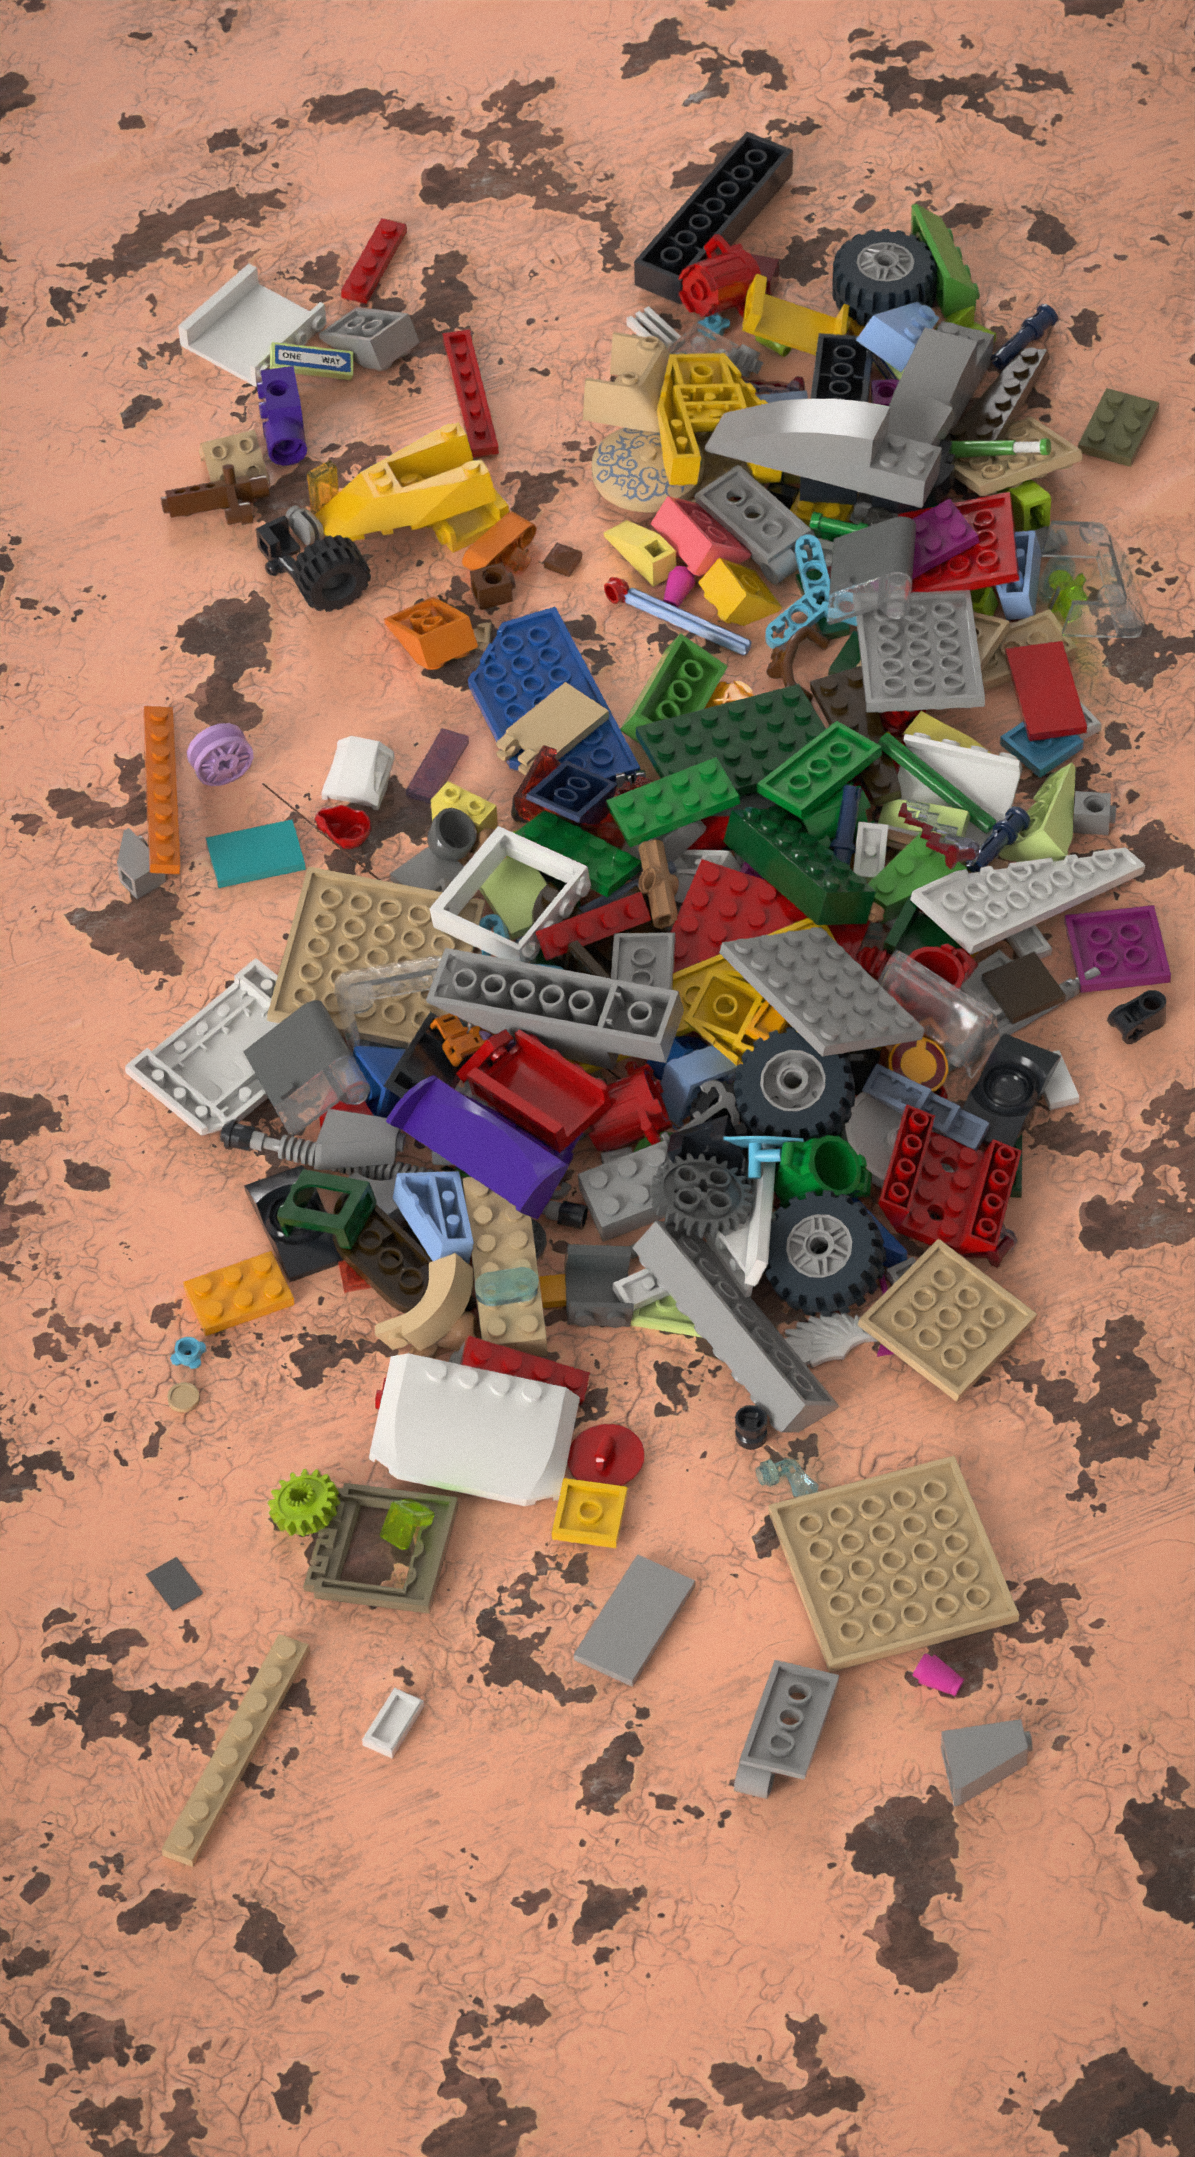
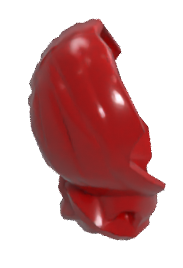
M339 805L324 807L315 815L317 827L342 848H357L370 835L371 820L362 810L359 811Z

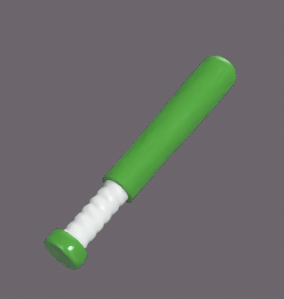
M1042 438L1039 442H1016L1015 440L951 441L952 454H955L956 458L1016 455L1017 453L1040 452L1042 455H1049L1051 452V442L1048 438Z

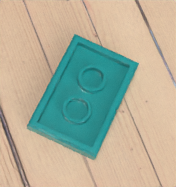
M292 819L206 837V845L218 888L306 870Z

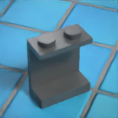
M567 1245L564 1261L567 1325H578L581 1327L590 1325L610 1326L613 1328L630 1327L634 1304L621 1303L613 1291L614 1282L628 1277L631 1259L630 1246Z

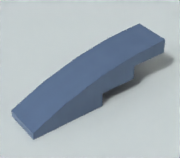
M879 1064L875 1065L862 1089L867 1095L902 1115L906 1104L935 1115L932 1131L955 1140L975 1151L979 1149L991 1127L989 1122L962 1110L961 1106L934 1094L931 1089Z

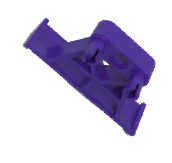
M434 1075L420 1081L399 1100L386 1119L388 1124L402 1129L516 1206L517 1211L535 1219L539 1218L574 1158L572 1151L582 1135L580 1134L559 1153L498 1111L455 1090Z

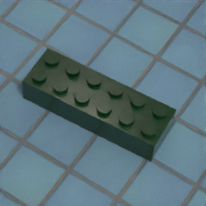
M775 806L769 809L745 807V809L731 811L723 842L816 925L867 924L876 891L866 883L863 877L854 873L848 864L839 860L832 850L824 847L817 837L803 829L802 824L788 816L784 809Z

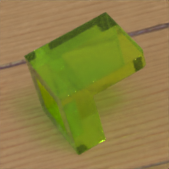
M411 1498L392 1501L379 1537L401 1550H407L416 1527L431 1525L435 1512Z

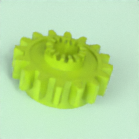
M303 1469L301 1476L298 1477L292 1472L290 1473L291 1480L288 1482L285 1480L279 1481L281 1485L280 1490L273 1489L271 1491L274 1499L268 1501L271 1509L269 1514L281 1532L287 1530L289 1536L298 1534L303 1537L308 1534L317 1533L325 1526H328L333 1516L337 1515L336 1506L340 1505L341 1502L337 1496L339 1491L329 1475L325 1474L322 1476L317 1469L311 1475H309L307 1469Z

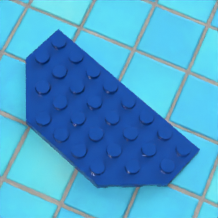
M551 607L502 622L497 630V636L494 641L489 643L481 656L480 664L476 671H473L468 678V687L496 742L506 734V730L566 682L609 710V719L550 767L542 763L530 775L545 779L565 760L615 782V773L624 772L629 775L640 770L635 756L557 608ZM521 748L516 755L506 761L509 768L518 771V767L522 764L518 761V756L525 750Z

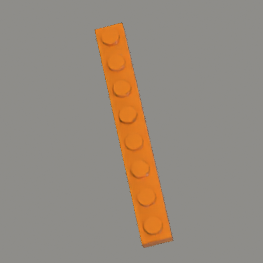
M144 706L143 729L149 872L180 874L173 707Z

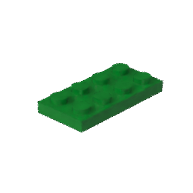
M836 721L757 783V793L802 819L882 755L881 746Z
M717 757L606 800L608 809L629 847L740 804L739 795Z
M546 810L515 832V834L587 866L591 882L590 889L605 897H609L639 873L642 868L641 860Z

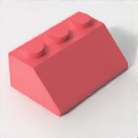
M667 496L651 522V525L658 531V534L676 550V556L688 564L687 569L697 576L705 575L719 557L740 564L751 556V552L695 502Z

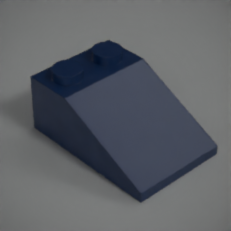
M565 760L527 793L526 799L578 823L598 825L610 814L606 800L614 798L617 783Z

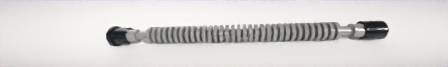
M234 1119L229 1124H224L220 1141L224 1142L225 1149L231 1150L236 1148L249 1152L251 1149L259 1151L268 1149L278 1152L279 1159L284 1160L286 1158L288 1161L293 1160L296 1163L301 1162V1164H309V1166L314 1167L316 1142L305 1141V1139L301 1138L297 1139V1137L290 1138L288 1135H283L281 1140L267 1137L266 1133L256 1131L255 1127L239 1124ZM395 1161L392 1164L331 1169L334 1172L339 1170V1173H347V1175L358 1172L366 1178L377 1179L378 1181L390 1180L397 1176V1173L435 1172L433 1169L427 1170L424 1167L419 1169V1166L416 1165L411 1166V1164L407 1163L404 1165L403 1162L399 1161L397 1163ZM460 1176L462 1189L464 1193L463 1178L465 1177ZM550 1200L541 1214L546 1215L547 1219L557 1221L559 1225L583 1230L588 1216V1206L564 1200L563 1203Z

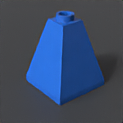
M362 1045L354 1047L353 1057L355 1063L349 1069L345 1089L361 1095L373 1116L387 1118L401 1099L385 1088L384 1084L405 1052L403 1049Z

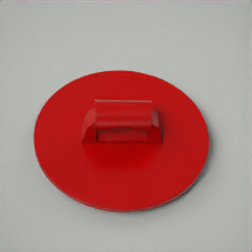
M601 1424L584 1430L573 1440L570 1445L567 1462L569 1470L576 1480L623 1486L634 1479L640 1472L644 1463L645 1453L641 1440L630 1429L616 1424Z

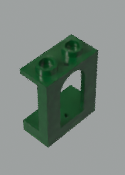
M303 1169L297 1181L292 1184L291 1192L286 1201L279 1207L277 1219L286 1237L290 1236L296 1226L335 1234L341 1248L352 1249L377 1200L368 1181ZM314 1187L350 1194L339 1215L305 1209L315 1191Z

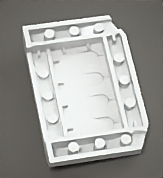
M255 958L234 975L235 983L154 1050L151 1051L146 1048L125 1066L126 1073L201 1136L222 1130L224 1124H229L232 1119L237 1120L239 1123L269 1098L243 1051L279 1024L267 1021V1013L278 975Z
M409 1353L391 1356L369 1459L373 1462L376 1459L389 1469V1473L400 1480L506 1503L529 1506L535 1505L536 1501L553 1497L552 1501L559 1500L580 1397L566 1387Z

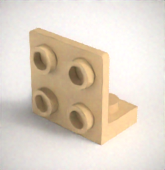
M255 429L200 444L199 455L201 461L206 462L211 482L224 480L222 467L226 464L234 465L235 477L245 475L253 477L265 474L269 484V477Z

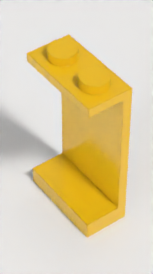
M756 274L747 291L742 331L815 356L819 333L846 335L851 323V318L848 317L849 305L843 304L835 318L765 294L767 277Z

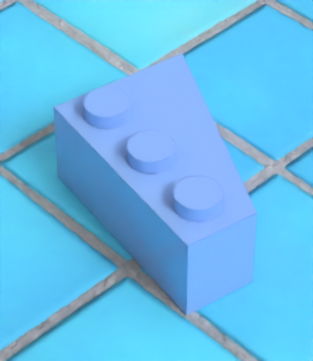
M914 302L873 315L856 341L902 372L924 328L932 329L939 317L935 315L930 307Z
M1035 530L1015 532L1019 581L995 586L1006 620L1025 619L1035 615L1042 553Z
M713 1045L701 1050H695L688 1055L667 1062L661 1080L664 1091L661 1093L670 1120L678 1125V1127H683L684 1123L682 1121L690 1116L691 1103L694 1098L698 1099L697 1094L701 1091L700 1086L709 1080L726 1081L727 1084H732L733 1081H736L735 1071L737 1065Z
M459 1171L397 1173L392 1198L432 1261L456 1253L469 1264L474 1242Z

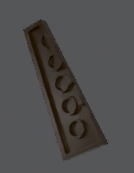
M1022 349L958 424L950 429V433L944 440L1002 441L1049 361L1048 349Z
M861 666L810 681V690L830 726L838 721L878 744L880 738L885 733L879 713L866 711ZM882 751V755L857 775L873 806L902 798L901 787L893 760Z

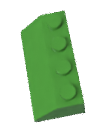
M918 204L911 205V234L916 236L919 242L923 241L930 248L937 263L936 301L944 318L970 306H974L976 311V300L980 297L977 284L971 281L968 265H964L962 262V253L959 246L955 247L952 230L946 228L941 217Z
M680 633L664 651L620 728L621 732L639 743L636 737V727L704 709L728 666Z

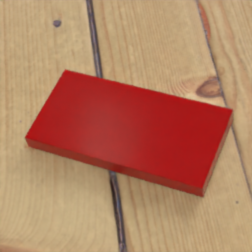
M1063 641L1006 648L1005 658L1029 741L1087 733L1086 720Z

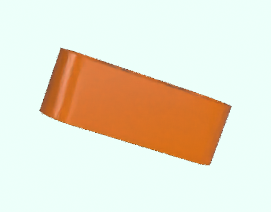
M513 511L507 513L466 550L462 559V565L471 571L502 562L506 566L533 541L537 532L536 525Z

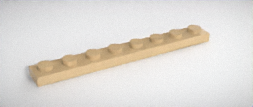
M278 1634L163 1845V1856L194 1867L310 1652L309 1644Z

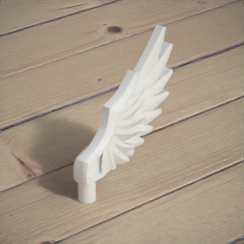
M836 1312L832 1313V1317H822L820 1315V1319L810 1316L809 1323L797 1322V1329H786L785 1336L787 1338H784L805 1365L810 1364L811 1368L831 1360H844L852 1348L862 1343L878 1342L858 1326L861 1317L856 1315L854 1319L846 1313L839 1315Z

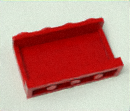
M519 1029L514 1033L516 1045L484 1073L475 1067L467 1074L471 1093L561 1153L612 1106L609 1097V1087L602 1079H595L587 1074L579 1064H572L566 1060L556 1049H549L543 1045L533 1034L528 1035Z

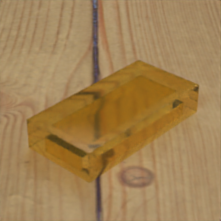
M331 460L307 472L311 513L314 515L339 493L337 466Z

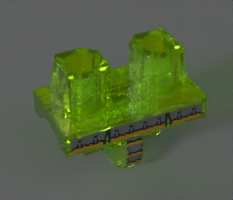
M1056 570L1048 578V587L1053 592V595L1047 607L1052 613L1059 610L1065 621L1079 616L1082 612L1080 606L1086 603L1088 599L1082 589L1086 582L1083 573L1078 574L1076 579L1073 580L1068 572Z

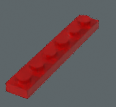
M470 329L442 333L461 418L472 456L475 458L499 454L498 442Z

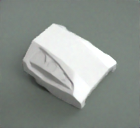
M349 736L338 740L333 764L323 786L322 799L328 800L330 798L370 806L373 810H379L395 760L394 751L380 741Z

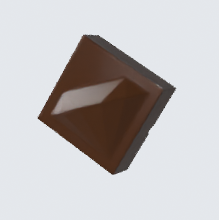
M557 542L545 558L544 568L569 577L582 560V551Z

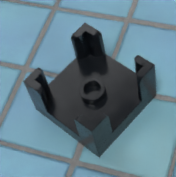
M728 1115L671 1134L667 1154L673 1164L675 1156H679L685 1161L689 1153L694 1160H698L700 1154H703L707 1161L716 1156L717 1164L728 1161L727 1169L730 1170L737 1167V1176H746L745 1184H750V1178H748L749 1157L746 1150L724 1140V1137L738 1136Z

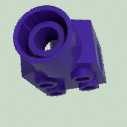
M294 366L260 370L262 382H257L256 384L258 398L264 400V402H259L261 419H266V422H262L269 458L278 465L288 466L296 464L306 456L307 444Z

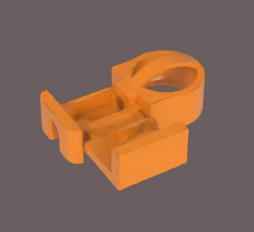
M448 1013L435 1018L430 1027L431 1029L438 1027L445 1039L442 1049L451 1064L457 1067L464 1057L474 1054L486 1041L480 1038L479 1031L488 1032L492 1036L496 1034L479 1026L472 1027L467 1033L468 1028L467 1026L463 1027L459 1020L460 1018Z

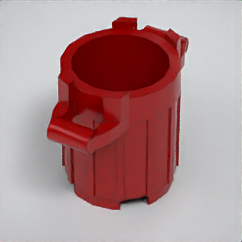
M715 234L704 246L708 259L689 265L681 272L679 279H683V291L679 292V296L683 305L690 313L695 312L700 317H708L735 307L744 318L747 291L756 274L761 275V271L753 256L744 249H741L744 248L741 243L730 246L720 234ZM718 247L722 251L720 255H717L715 252Z
M949 944L941 945V948L923 947L913 951L907 957L904 967L900 970L898 979L892 983L887 993L912 1015L918 1023L933 1016L944 1029L952 1018L962 984L971 977L974 970L978 967V963L964 948L955 949V947Z
M630 1061L625 1065L628 1076L607 1085L612 1106L589 1126L592 1132L588 1133L599 1152L605 1150L612 1151L646 1136L651 1145L661 1142L659 1133L673 1127L661 1093L664 1092L659 1079L654 1081L648 1072L652 1070L649 1064L638 1067L635 1061Z

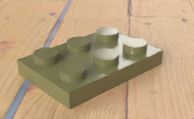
M1106 388L1078 444V448L1083 454L1131 467L1159 411V402Z

